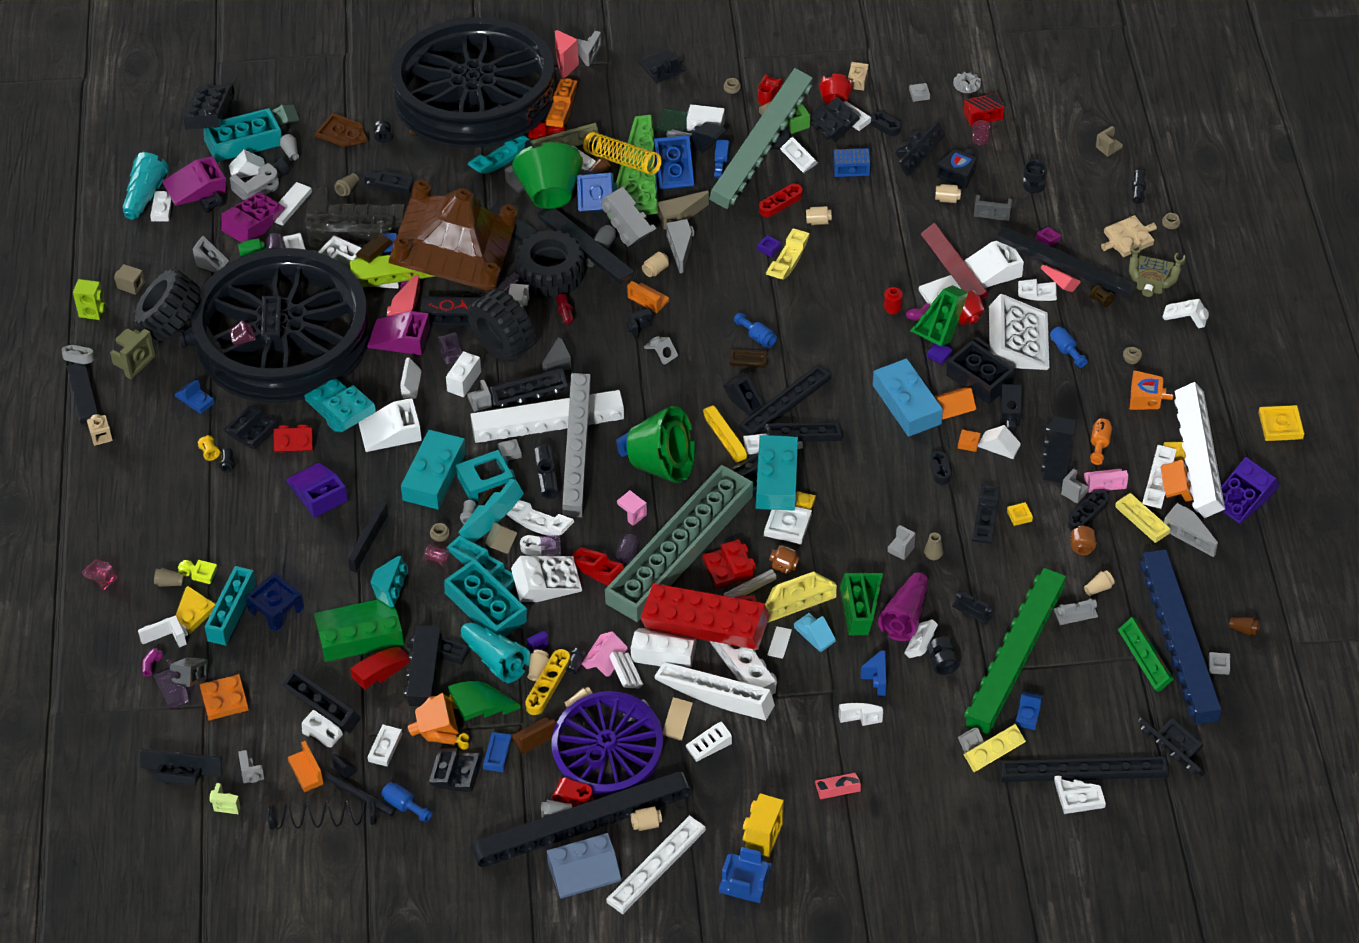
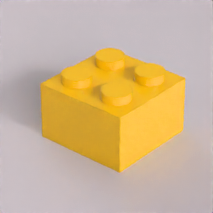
M761 793L757 801L753 800L750 808V818L746 817L743 824L745 848L760 851L762 855L770 857L783 825L784 800Z

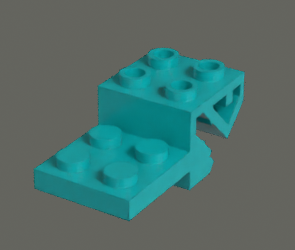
M336 378L304 395L305 401L326 419L327 425L335 432H343L376 412L374 403L354 385L346 388Z

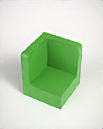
M803 104L800 107H796V116L787 120L788 130L791 134L810 128V114Z

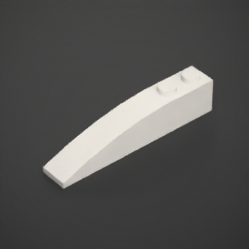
M663 662L654 676L656 680L693 698L728 711L762 720L768 718L775 706L770 689Z

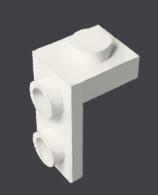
M1200 299L1166 305L1163 319L1169 320L1191 316L1196 326L1202 328L1205 327L1209 314Z
M176 615L138 630L142 644L172 633L179 647L187 645L185 636H188L184 624L180 626Z

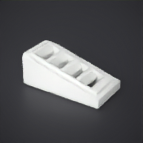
M719 722L686 744V748L697 762L731 745L732 736L725 725ZM696 746H699L702 750L700 753L697 750Z

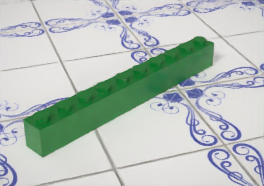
M1043 568L1040 575H1036L1033 583L1035 586L1033 589H1029L1026 603L1021 604L1018 612L1020 615L1018 618L1015 617L1011 624L1012 630L1006 633L1003 647L1000 646L998 648L996 661L990 663L988 668L989 674L987 677H983L980 691L975 692L972 707L968 706L964 715L967 718L966 727L971 729L978 728L981 733L990 734L1064 590L1065 575Z

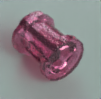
M429 544L425 550L424 560L435 561L444 566L448 560L449 549H439Z

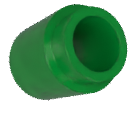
M259 238L242 241V243L238 244L241 257L265 250L264 242L260 241Z

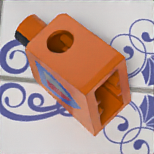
M1133 371L1129 409H1159L1162 399L1173 400L1174 389L1163 388V378L1160 376Z

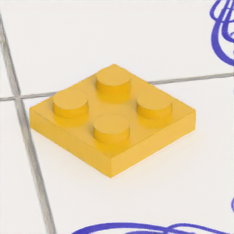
M1297 405L1259 407V416L1265 441L1304 438Z

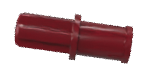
M559 294L556 297L558 313L561 315L564 324L571 325V322L574 321L572 306L569 304L566 294Z

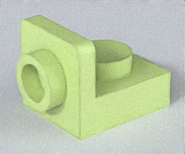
M217 783L215 790H212L210 793V802L213 804L214 811L239 814L241 807L238 796L230 793L223 794L221 783Z

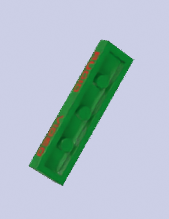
M1131 617L1118 631L1155 691L1160 692L1174 678L1138 620Z

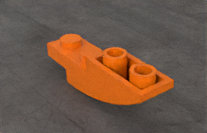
M568 78L560 79L553 96L552 107L546 119L547 126L564 127V124L567 125L576 94L577 81Z

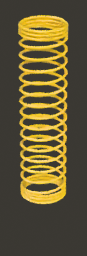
M596 132L589 133L583 142L584 151L588 154L600 158L603 157L608 161L650 175L658 172L661 166V156L658 153L603 136ZM594 135H596V137L594 138L593 143H592V152H591L590 149H589V143H590L591 138H592ZM598 138L596 148L593 150L594 141ZM653 155V163L651 167L647 169L651 156ZM656 155L658 158L657 165L652 171L649 172L648 170L652 168Z

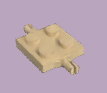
M1134 215L1105 227L1104 233L1109 238V242L1101 244L1103 251L1114 248L1123 257L1132 254L1130 252L1132 244L1134 251L1139 250V244H1141V250L1153 245L1154 239L1149 232L1156 230L1157 227L1154 225L1155 223L1147 226L1142 225Z

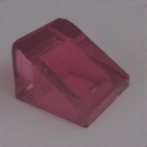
M244 321L229 331L234 345L255 340L251 326Z

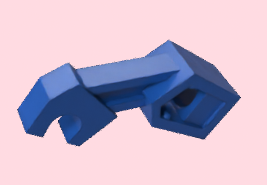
M727 140L716 141L715 161L717 162L715 163L714 178L721 177L724 162L728 161L730 143Z

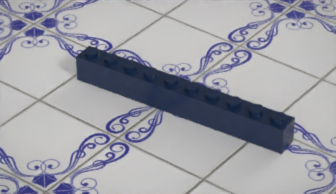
M1167 551L1143 553L1142 561L1139 562L1140 572L1145 575V587L1150 590L1151 604L1155 605V616L1157 620H1160V631L1162 636L1165 635L1166 649L1171 653L1172 667L1177 670V682L1182 685V697L1184 701L1187 700L1188 715L1193 718L1195 725L1219 721L1221 707Z

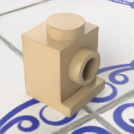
M851 63L848 80H852L853 89L864 91L868 78L869 64Z
M96 414L87 420L94 446L112 441L105 415ZM105 432H106L105 435H101V436H97V437L95 436V435H98V434H101V433H105Z

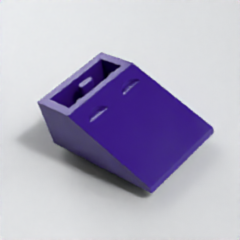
M1245 457L1221 486L1225 510H1222V512L1241 524L1272 496L1280 486L1277 479Z
M317 463L286 479V482L314 518L348 501L345 485L335 473L321 463Z

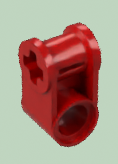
M765 74L758 86L757 101L760 105H765L774 99L783 85V79L771 78Z
M561 778L552 795L554 801L571 803L572 807L581 805V801L584 804L594 800L592 788L588 784L576 782L569 778Z

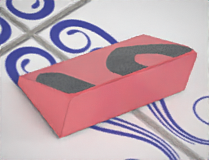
M856 773L815 781L820 799L860 792L861 783Z

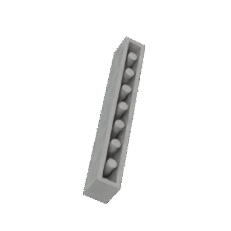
M571 373L562 505L563 516L582 517L590 374Z

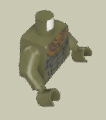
M1132 244L1130 248L1132 257H1130L1129 273L1133 281L1137 282L1136 288L1143 290L1142 294L1144 296L1151 297L1153 293L1161 294L1164 289H1168L1177 282L1181 271L1180 266L1186 262L1185 255L1179 261L1177 260L1179 252H1177L1174 256L1176 262L1174 266V263L1141 255L1138 258L1142 248L1141 244H1139L1138 251L1133 250Z

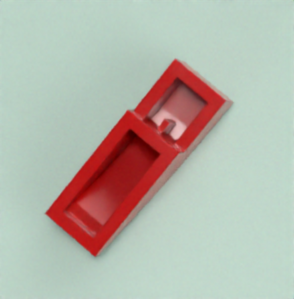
M582 547L571 555L574 558L577 569L608 586L624 569L623 564L610 561L606 554Z
M400 647L378 652L350 668L352 678L365 690L376 681L382 683L410 663L409 655Z

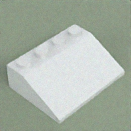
M1000 294L989 306L990 353L1013 368L1048 370V313Z

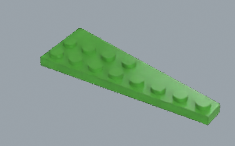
M636 116L628 144L655 152L652 116ZM653 155L651 156L647 169H649L653 163ZM656 160L654 161L652 168L648 170L649 172L656 167ZM621 165L616 181L617 188L624 187L636 202L635 207L640 213L644 212L645 215L658 214L656 173L650 175Z

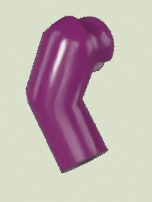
M926 303L921 309H909L906 312V317L919 321L920 317L930 308V304Z
M151 649L142 660V674L148 677L153 674L154 660L160 661L162 659V651Z

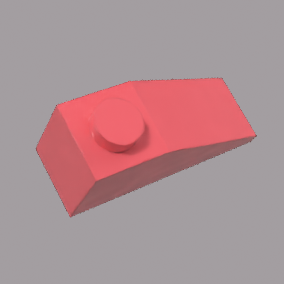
M419 275L413 276L395 295L391 306L387 308V317L416 311L421 287Z

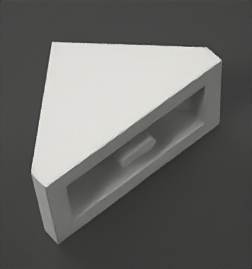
M243 150L229 164L231 176L237 175L239 178L258 175V169L264 166L265 163L263 158Z
M1003 425L985 431L978 447L1014 459L1021 443Z

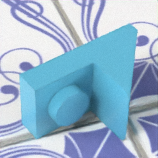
M808 613L794 623V628L820 652L836 642L823 616L816 620Z

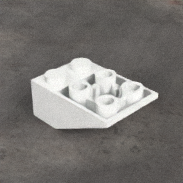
M998 241L991 242L964 260L984 288L1022 277L1024 263L1016 249Z
M412 398L393 402L358 422L366 452L422 441L420 425Z
M520 556L511 568L520 602H540L582 591L573 556Z

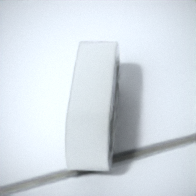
M527 535L520 540V549L523 554L530 556L556 555V543L551 539Z

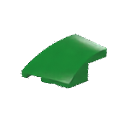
M467 681L448 686L449 693L465 721L481 714L486 718L498 712H502L505 715L521 708L519 703L484 682Z

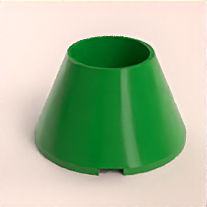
M556 142L542 143L543 146L533 148V146L525 148L515 156L512 168L531 201L537 207L544 209L559 208L566 205L572 197L577 183V175H580L583 166V157H581L580 151L568 144Z
M669 406L632 427L627 437V453L631 464L637 469L673 483H681L682 480H686L689 477L695 456V443L691 441L689 430H692V426L688 416L680 407Z

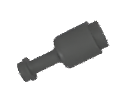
M604 225L599 229L594 240L608 250L616 238V230L610 225ZM585 257V265L593 267L595 264Z

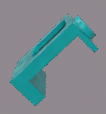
M499 450L456 465L457 478L469 500L475 503L479 501L478 493L506 484L510 479L516 480L513 470L508 468L506 457L501 456ZM496 459L503 474L487 480H481L474 467Z

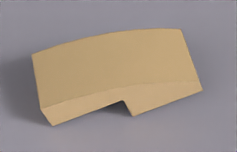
M673 697L663 729V736L682 741L692 702Z

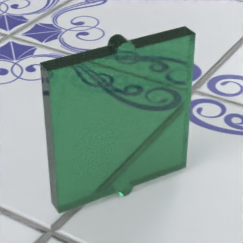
M663 108L655 131L667 133V131L674 129L684 132L687 126L688 113L678 109Z

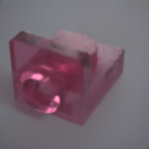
M97 559L81 571L85 578L95 580L103 590L117 579L109 563Z

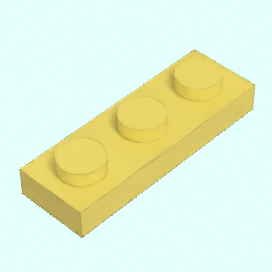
M1131 493L1116 502L1115 507L1155 543L1170 534V528Z
M1016 724L963 755L973 772H976L1026 741Z

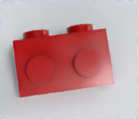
M287 425L279 426V429H274V452L313 451L314 430L309 428V425H298V428H290Z

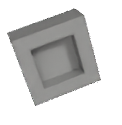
M926 83L909 86L913 102L930 100V92Z
M516 439L498 443L500 454L505 456L507 461L522 458Z
M1209 652V673L1229 675L1230 654Z
M973 728L958 737L964 753L984 743L978 728Z

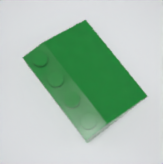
M379 599L314 613L325 662L404 645L402 629L395 606L389 607Z

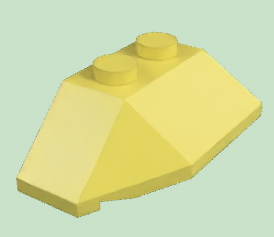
M811 572L776 585L772 588L765 604L770 614L768 622L836 598L837 585L816 572Z

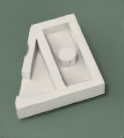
M1055 776L1054 782L1064 814L1105 808L1106 803L1101 786L1091 783L1085 784L1078 780L1070 782L1062 780V776Z

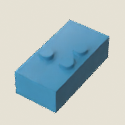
M907 358L874 370L873 387L908 437L942 424L943 409Z

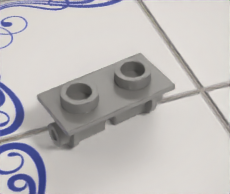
M1092 599L1078 602V604L1060 605L1054 608L1060 625L1098 617L1095 610L1097 602Z

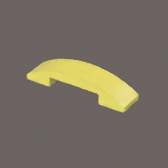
M792 229L786 239L785 247L776 262L773 261L766 275L779 279L787 278L799 261L810 233Z

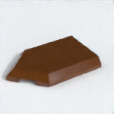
M331 113L314 134L315 137L342 147L368 142L362 123Z

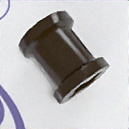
M1098 284L1092 289L1090 298L1098 300L1106 308L1112 303L1114 294L1108 293L1103 289V286Z

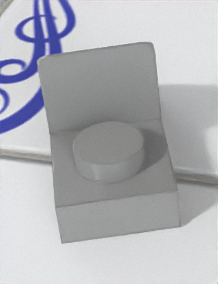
M594 31L587 41L577 39L578 54L586 66H590L602 45L601 32Z

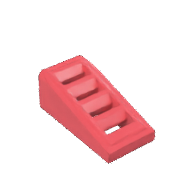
M1047 265L1041 266V269L1063 290L1073 292L1080 283L1079 279Z

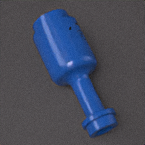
M739 312L735 315L734 322L738 326L743 325L749 329V336L757 343L768 348L775 344L777 336L774 331L761 322L751 323L746 319L745 314Z
M1060 326L1054 328L1050 333L1051 341L1062 354H1070L1074 358L1076 366L1079 368L1084 367L1087 364V359L1075 349L1077 346L1075 339L1065 328Z
M389 782L382 790L384 800L398 810L404 812L410 809L419 816L420 821L425 823L432 817L430 809H423L414 803V795L399 784Z

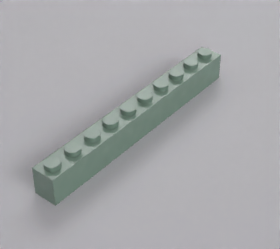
M796 68L793 69L711 190L709 200L726 209L731 204L734 205L739 197L738 193L744 191L747 185L746 181L748 179L751 180L755 174L754 169L756 166L758 168L761 166L764 160L763 156L769 154L772 148L771 144L777 142L780 136L779 132L781 130L784 131L787 127V120L794 117L797 110L796 107H800L805 99L804 95L810 93L813 87L811 85L813 77Z

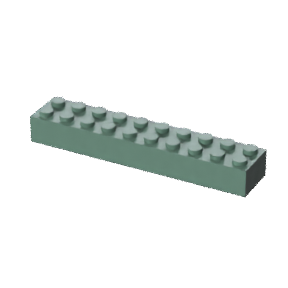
M721 465L605 589L606 604L638 622L641 619L640 617L652 584L671 586L753 497V482Z

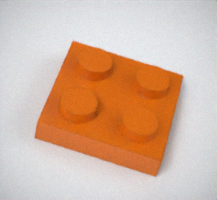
M239 674L200 684L208 720L248 711Z

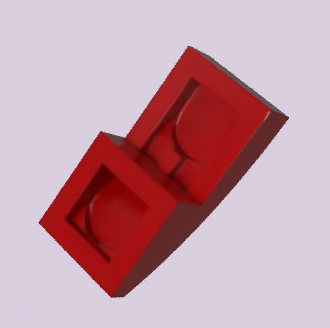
M546 122L540 123L529 132L528 138L531 141L564 132L566 128L565 125L564 127H547Z

